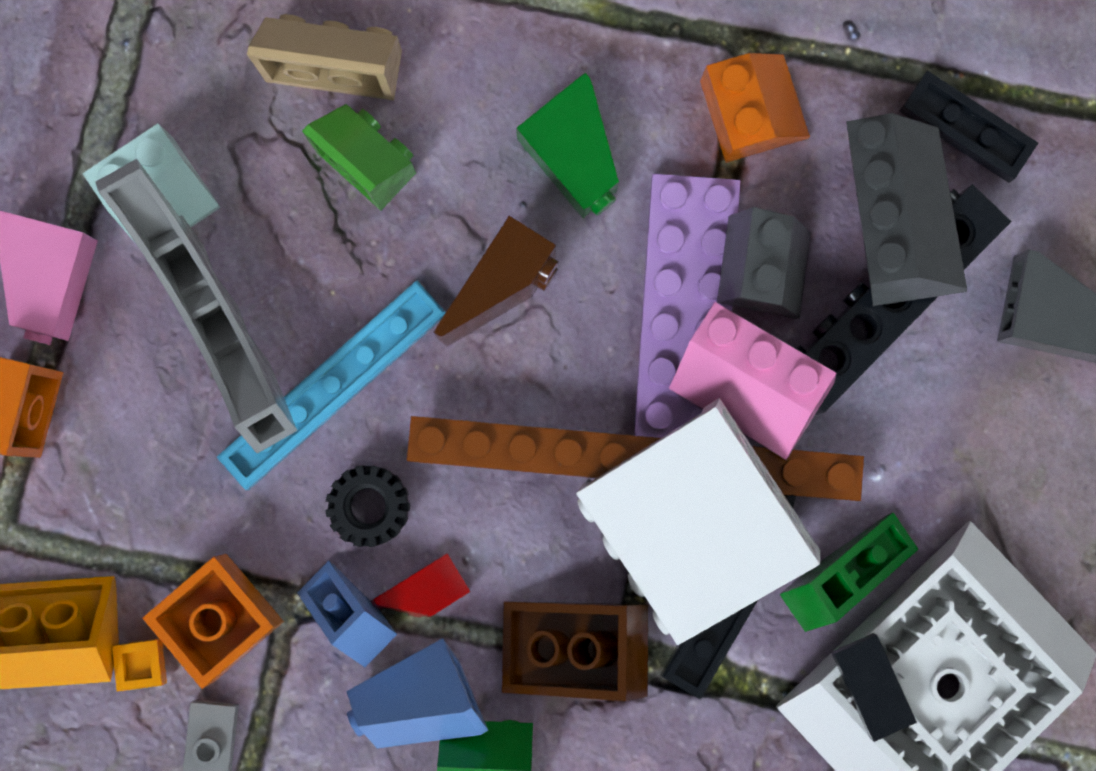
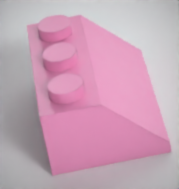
M714 302L691 338L669 389L702 410L705 406L720 398L745 436L787 460L833 387L837 373Z

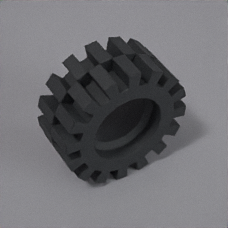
M358 466L342 473V476L331 485V493L327 494L325 501L328 502V509L325 510L326 517H330L332 523L330 527L333 532L337 531L340 534V539L345 542H351L353 546L358 547L378 546L396 537L401 532L402 527L406 525L408 511H410V503L407 497L409 494L407 488H404L402 485V480L389 470L376 466ZM366 488L377 490L385 500L383 516L372 524L362 523L357 520L351 508L354 496L360 490Z

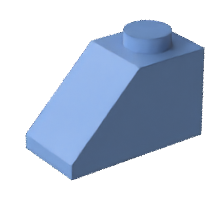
M327 561L297 592L331 645L364 667L397 635L380 610L374 607L371 601L330 561Z

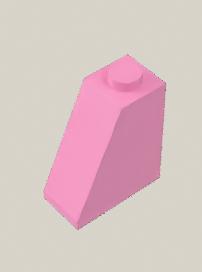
M0 211V264L9 325L24 329L23 338L51 345L53 337L69 341L98 240L83 232Z

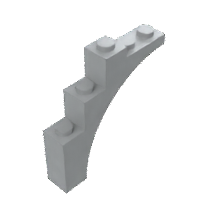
M138 159L97 180L95 183L99 194L141 250L192 334L221 392L234 427L256 453L296 432L297 428L270 362L250 337L237 303L215 275L205 246L184 217L176 213Z

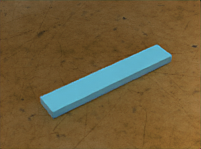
M416 280L284 397L297 428L296 432L259 453H256L241 435L217 456L218 460L245 490H250L440 322L446 312Z

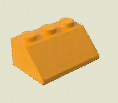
M114 576L0 584V690L111 682L114 669L112 646L119 644L117 588Z

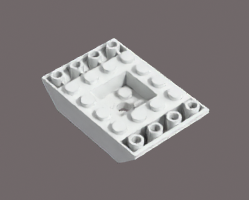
M968 521L836 648L839 649L872 633L877 634L917 723L873 742L867 734L831 653L776 705V708L835 771H1003L1083 693L1096 658V652L971 521ZM952 673L958 678L959 690L952 698L943 699L938 694L937 683L943 675Z

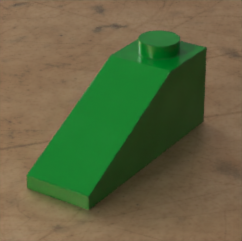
M890 513L820 561V565L801 575L779 595L805 632L839 621L919 549L896 515Z

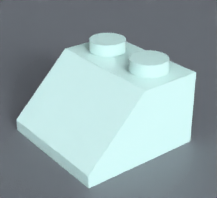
M158 123L82 173L106 210L129 236L130 234L99 194L95 182L135 159H138L179 216L182 215L190 227L221 208L174 138Z

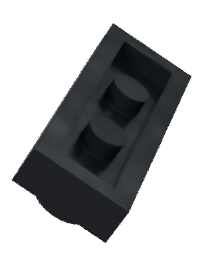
M928 70L921 77L899 110L910 119L938 127L942 140L1008 183L1017 177L1038 145V142Z

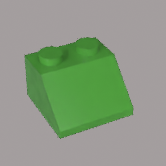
M344 104L309 123L302 132L316 153L380 211L416 174L414 166L410 161L414 155L398 139L393 138L391 142H388L377 131L381 128V125L364 109L356 113L350 106Z

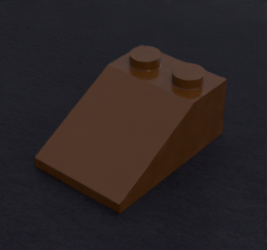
M509 215L433 333L438 340L448 347L533 296L537 288L545 291L558 271V268H556L559 263L556 260V245Z
M505 601L503 608L502 693L630 701L648 697V605Z

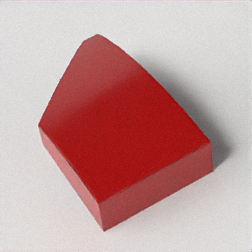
M447 553L372 599L371 603L377 608H387L418 618L422 616L431 617L471 591Z

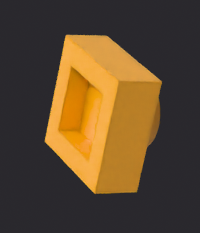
M159 638L112 646L117 692L162 686L167 683L163 642Z

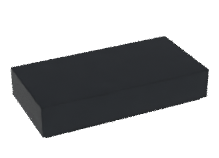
M872 633L831 652L867 734L873 742L917 723L877 634Z

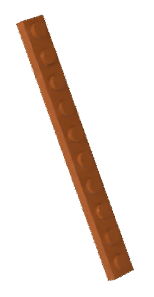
M411 416L407 461L597 478L660 438ZM752 446L784 495L861 501L864 456L792 450L787 460L765 447Z

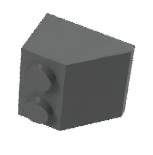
M751 207L728 216L717 303L799 319L811 232L794 216Z

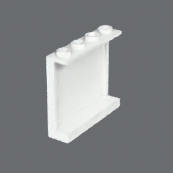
M720 398L705 406L701 414L593 481L589 478L576 493L579 497L577 503L580 511L589 522L595 521L604 535L602 539L606 550L613 559L621 560L629 572L628 580L632 589L639 597H646L654 609L653 618L658 628L665 635L670 633L677 645L820 565L821 550Z

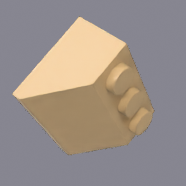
M283 14L280 15L279 19L264 18L248 46L247 56L265 82L394 100L402 49L398 37L392 35L391 31L384 28L368 27L366 31L349 29L346 24L337 21H324L323 25L306 23L303 18L295 15Z

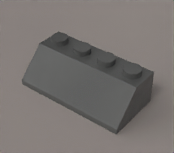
M893 113L846 121L873 306L967 292L939 128Z

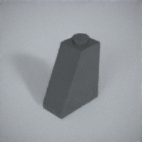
M1029 249L1013 257L997 342L1096 363V293L1040 252Z

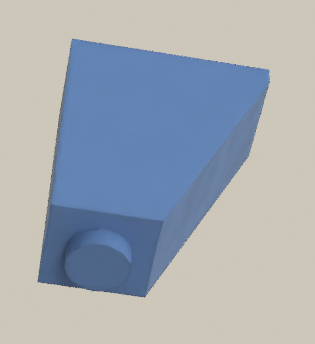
M443 638L346 691L352 710L347 712L352 729L358 737L365 734L377 749L476 736L488 731L461 663Z

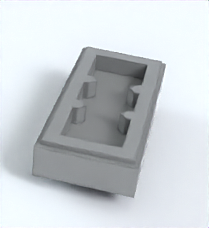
M202 700L190 702L183 771H232L239 704Z

